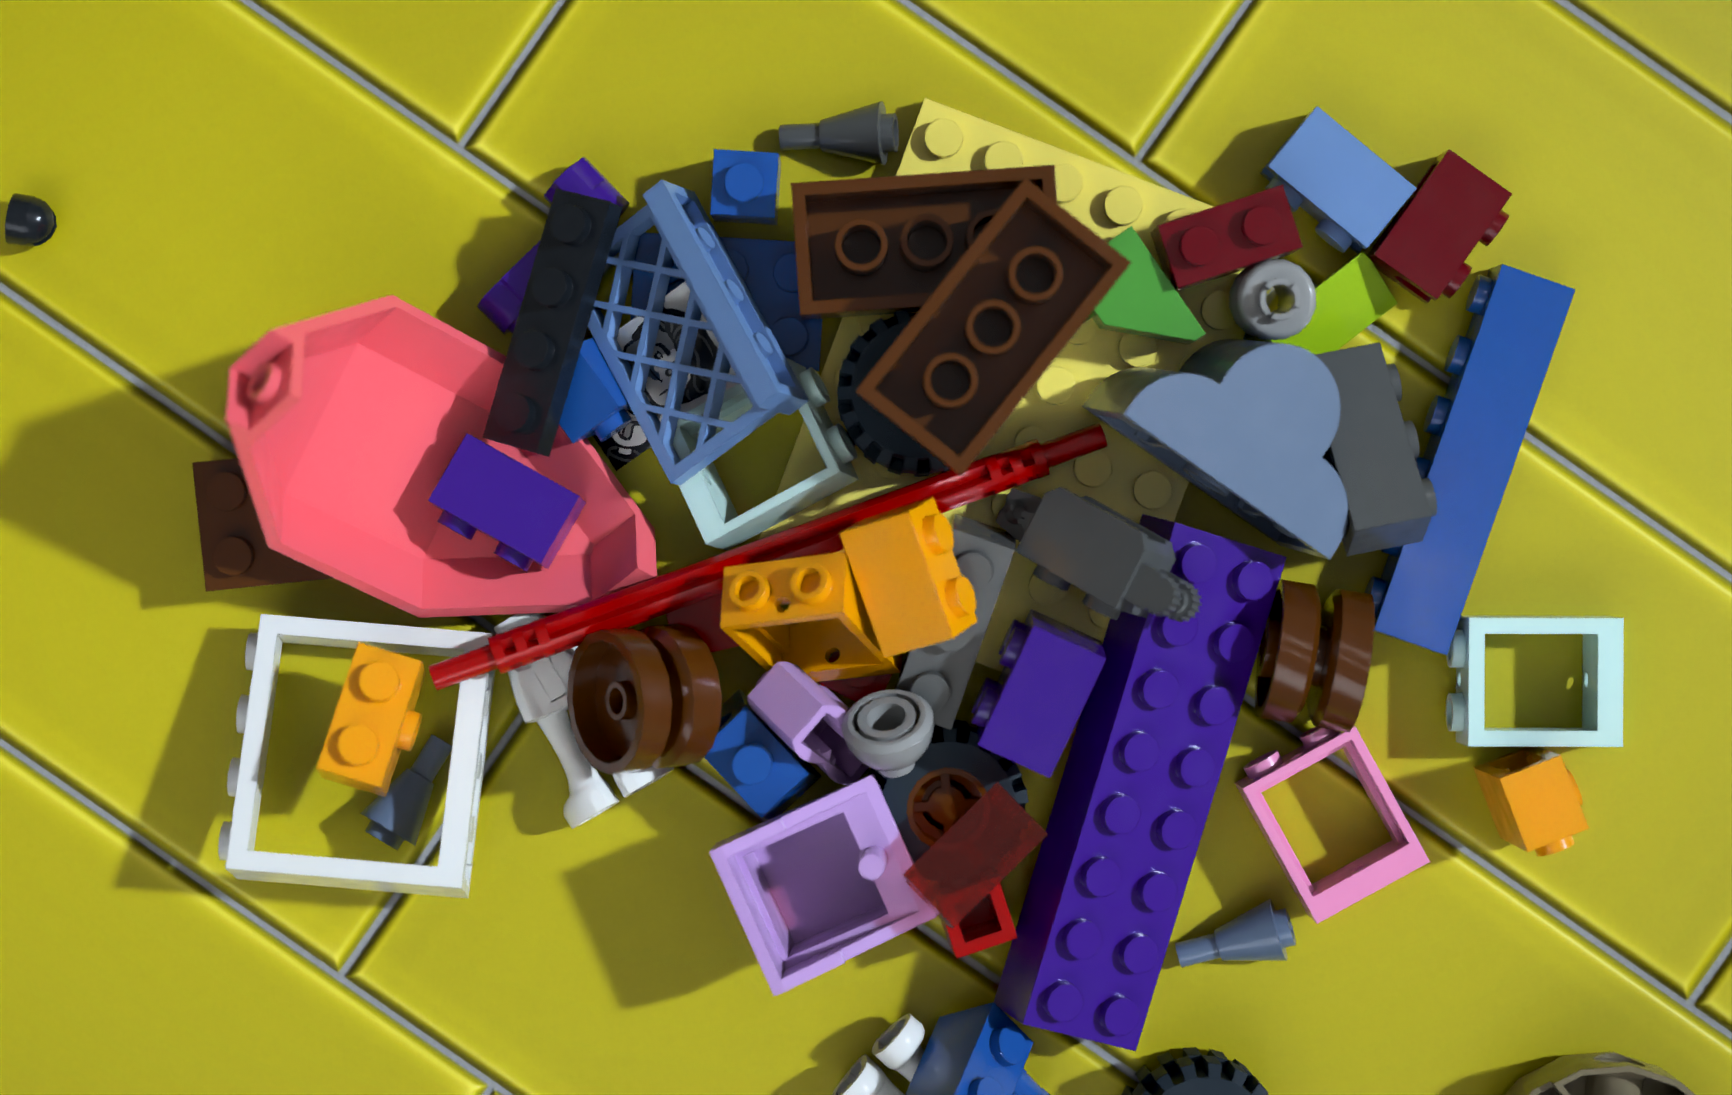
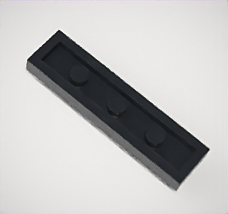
M555 189L482 438L547 457L550 456L623 207L610 201Z

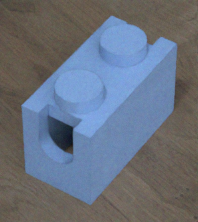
M1318 106L1304 118L1260 172L1262 176L1270 181L1265 187L1266 190L1283 184L1291 211L1295 212L1300 206L1319 222L1315 227L1317 234L1342 253L1349 247L1356 253H1359L1363 248L1367 249L1417 189Z

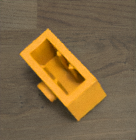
M934 497L867 517L839 533L884 658L953 639L978 622L975 614L976 597L969 580L961 575L952 550L954 536L951 525L942 513H939Z
M358 642L316 767L323 779L386 797L401 749L412 750L421 724L422 713L415 712L414 709L426 676L422 661Z
M1525 747L1473 767L1501 839L1526 852L1535 850L1537 856H1547L1571 847L1574 844L1572 835L1589 829L1581 809L1583 801L1580 790L1573 775L1566 769L1560 754L1540 747Z

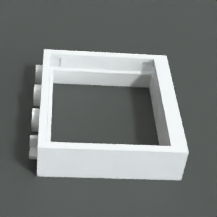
M261 614L258 633H250L248 635L245 649L246 670L253 672L250 694L240 696L236 713V729L238 733H244L241 758L233 757L228 770L227 792L229 796L235 797L232 822L224 821L219 834L218 855L220 860H226L225 869L236 879L469 899L495 670L460 682L438 867L254 851L282 643L356 649L358 642L390 652L455 657L488 645V637L493 636L492 633Z

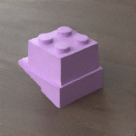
M874 773L721 840L709 851L774 996L840 966L845 961L937 917L934 906Z

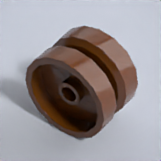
M1280 579L1258 649L1255 682V711L1257 717L1292 723L1301 713L1307 700L1308 714L1314 726L1344 732L1351 731L1362 706L1373 651L1375 604L1372 594L1336 588L1328 596L1321 611L1320 597L1315 585Z
M681 624L649 626L640 630L629 627L604 629L586 635L576 648L568 673L567 703L571 728L580 751L593 768L606 774L639 771L651 766L657 769L686 766L700 762L713 747L721 719L722 694L718 669L709 647L694 629Z

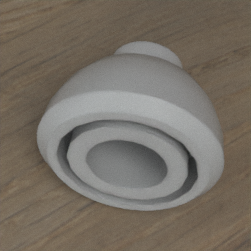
M882 690L869 694L853 704L846 712L842 721L843 736L855 757L867 766L878 770L883 776L890 778L901 777L912 771L915 762L920 759L928 748L934 728L933 712L928 702L921 696L904 690Z

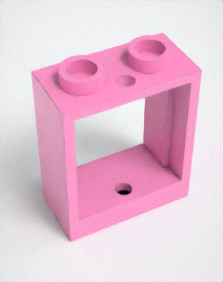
M1314 726L1300 735L1299 738L1303 743L1302 746L1282 757L1277 750H1273L1254 759L1244 766L1247 776L1235 782L1307 915L1317 924L1430 862L1356 726H1353L1350 732ZM1342 748L1392 840L1311 884L1265 801L1262 792Z

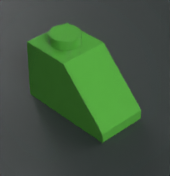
M1132 226L1108 242L1111 247L1132 263L1085 322L1092 318L1099 329L1188 345L1206 334Z

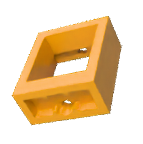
M846 552L724 567L720 628L766 671L770 670L776 662L785 661L799 666L815 682L901 673L902 653L887 658L883 657ZM790 604L786 611L780 605ZM835 651H840L838 660L829 662V656Z

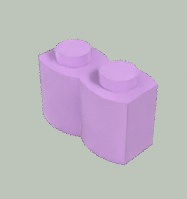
M776 662L770 670L766 671L759 678L755 688L747 696L748 704L752 711L801 759L815 763L834 782L848 785L859 780L869 766L855 757L843 736L842 721L849 707L830 689L818 685L799 666L791 662Z

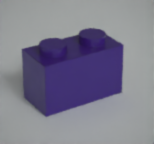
M466 433L428 499L430 503L443 510L437 522L469 540H472L477 530L499 542L493 553L526 572L533 561L549 569L586 504L579 495Z

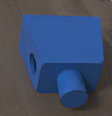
M740 689L721 705L720 727L713 747L704 758L761 818L771 819L782 814L821 778V775L809 762L801 759L752 711L748 704L747 696Z

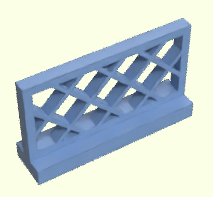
M661 179L642 194L647 205L616 229L606 262L608 265L616 266L609 302L595 300L588 328L669 482L681 486L777 413L791 415L806 404L809 399L695 192ZM655 225L662 238L656 265L635 262L640 236ZM619 253V257L614 258V256ZM673 262H675L679 270L672 269ZM632 269L654 273L646 310L624 306ZM670 277L684 279L690 289L684 318L662 313ZM601 309L607 310L605 317H604V315H603ZM702 313L707 322L700 321ZM622 314L644 318L636 355L623 352L617 341ZM660 321L683 325L674 363L652 358ZM698 329L712 331L719 343L713 371L690 366ZM628 361L634 362L633 370ZM650 365L673 370L664 408L651 405L645 394ZM730 366L733 368L736 376L729 374ZM688 373L711 378L703 416L680 411ZM727 382L741 384L753 405L750 410L733 422L719 420ZM656 413L663 415L661 422L658 419ZM678 418L701 423L696 449L683 460H680L673 447ZM717 427L724 428L715 435Z

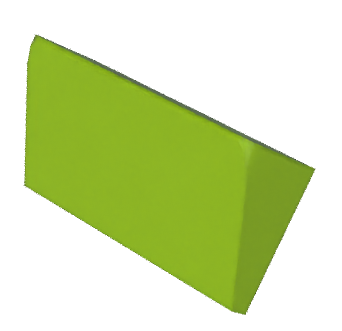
M1362 251L1315 286V311L1310 322L1298 334L1284 340L1264 341L1299 346L1314 355L1336 351L1395 306L1397 301L1371 259Z

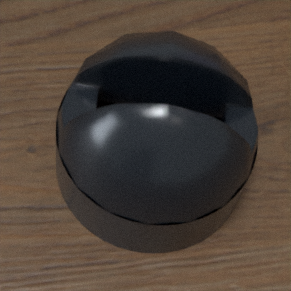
M14 193L10 199L6 214V242L8 244L28 247L42 245L51 239L56 229V216L50 206L35 196Z

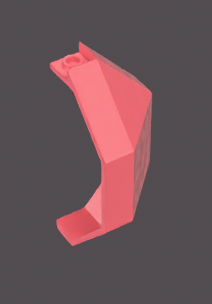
M394 295L271 329L230 367L226 421L268 548L418 618L559 613L657 577L655 528L588 439L572 443L562 427L558 425L550 456L547 457L482 438L506 356ZM466 433L574 492L586 502L549 569L533 561L526 572L493 553L499 543L493 538L477 530L472 540H469L437 522L443 510L430 503L428 499Z

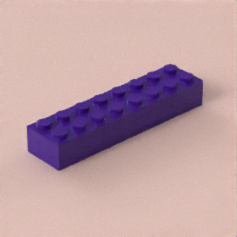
M1142 514L1139 524L1172 542L1176 560L1170 572L1187 581L1188 584L1194 585L1193 588L1199 590L1198 595L1201 596L1200 603H1202L1199 606L1200 612H1196L1195 618L1191 617L1189 622L1185 620L1179 622L1169 619L1167 616L1161 617L1151 613L1144 618L1121 611L1117 620L1110 618L1102 644L1106 661L1080 716L1016 926L1018 938L1012 940L994 999V1003L1001 1010L1021 1024L1133 1051L1137 1049L1287 558L1183 524Z

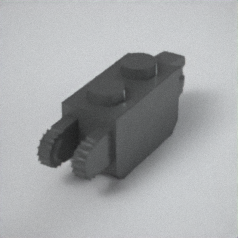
M1062 487L1045 493L1043 498L1014 488L1009 492L1004 507L999 511L996 523L1020 542L1016 552L1037 564L1033 574L1039 579L1065 591H1068L1071 584L1086 592L1082 601L1084 605L1114 620H1117L1121 611L1144 618L1151 613L1161 617L1167 616L1169 619L1183 622V620L1189 622L1191 617L1195 618L1196 612H1200L1199 606L1202 603H1200L1201 596L1198 595L1199 590L1193 588L1194 585L1188 584L1187 581L1170 572L1176 560L1172 542L1088 496L1080 497Z

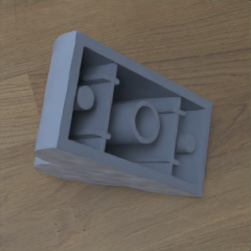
M1245 339L1218 340L1205 345L1192 354L1179 372L1147 367H1135L1119 371L1102 381L1084 403L1083 408L1280 546L1330 560L1341 543L1348 520L1347 495L1335 469L1322 458L1332 443L1338 429L1341 411L1340 395L1335 379L1327 366L1308 350L1284 343Z

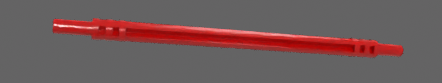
M1096 423L1041 444L1037 439H1033L1024 444L972 462L960 477L952 470L551 616L532 621L529 624L510 629L507 632L488 637V645L428 666L432 681L438 691L496 669L499 670L500 674H504L518 667L526 666L540 659L548 658L579 646L586 635L604 629L628 628L722 594L724 567L830 554L844 549L839 533L867 517L932 497L935 499L939 513H944L993 494L1001 493L1015 486L1023 485L1037 478L1050 475L1049 468L1107 447L1104 431L1100 423Z

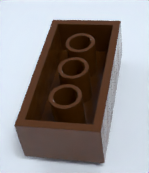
M1044 165L791 183L801 319L894 314L896 311L909 309V313L918 312L1024 178L1028 179L1057 203L1055 166Z
M1024 178L856 389V395L960 477L1132 262L1028 179Z

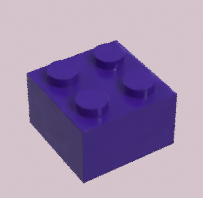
M1031 609L1025 623L1016 619L1012 621L998 652L1001 655L999 664L1004 665L998 681L988 677L985 679L971 710L974 713L971 723L977 725L978 746L1050 778L1106 661V655L1100 640Z

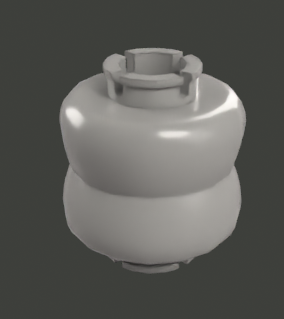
M1268 259L1245 268L1235 278L1229 292V308L1235 323L1246 334L1260 340H1284L1298 334L1310 322L1316 308V290L1311 277L1299 265L1285 259ZM1273 287L1278 295V309L1270 312L1266 303V292Z

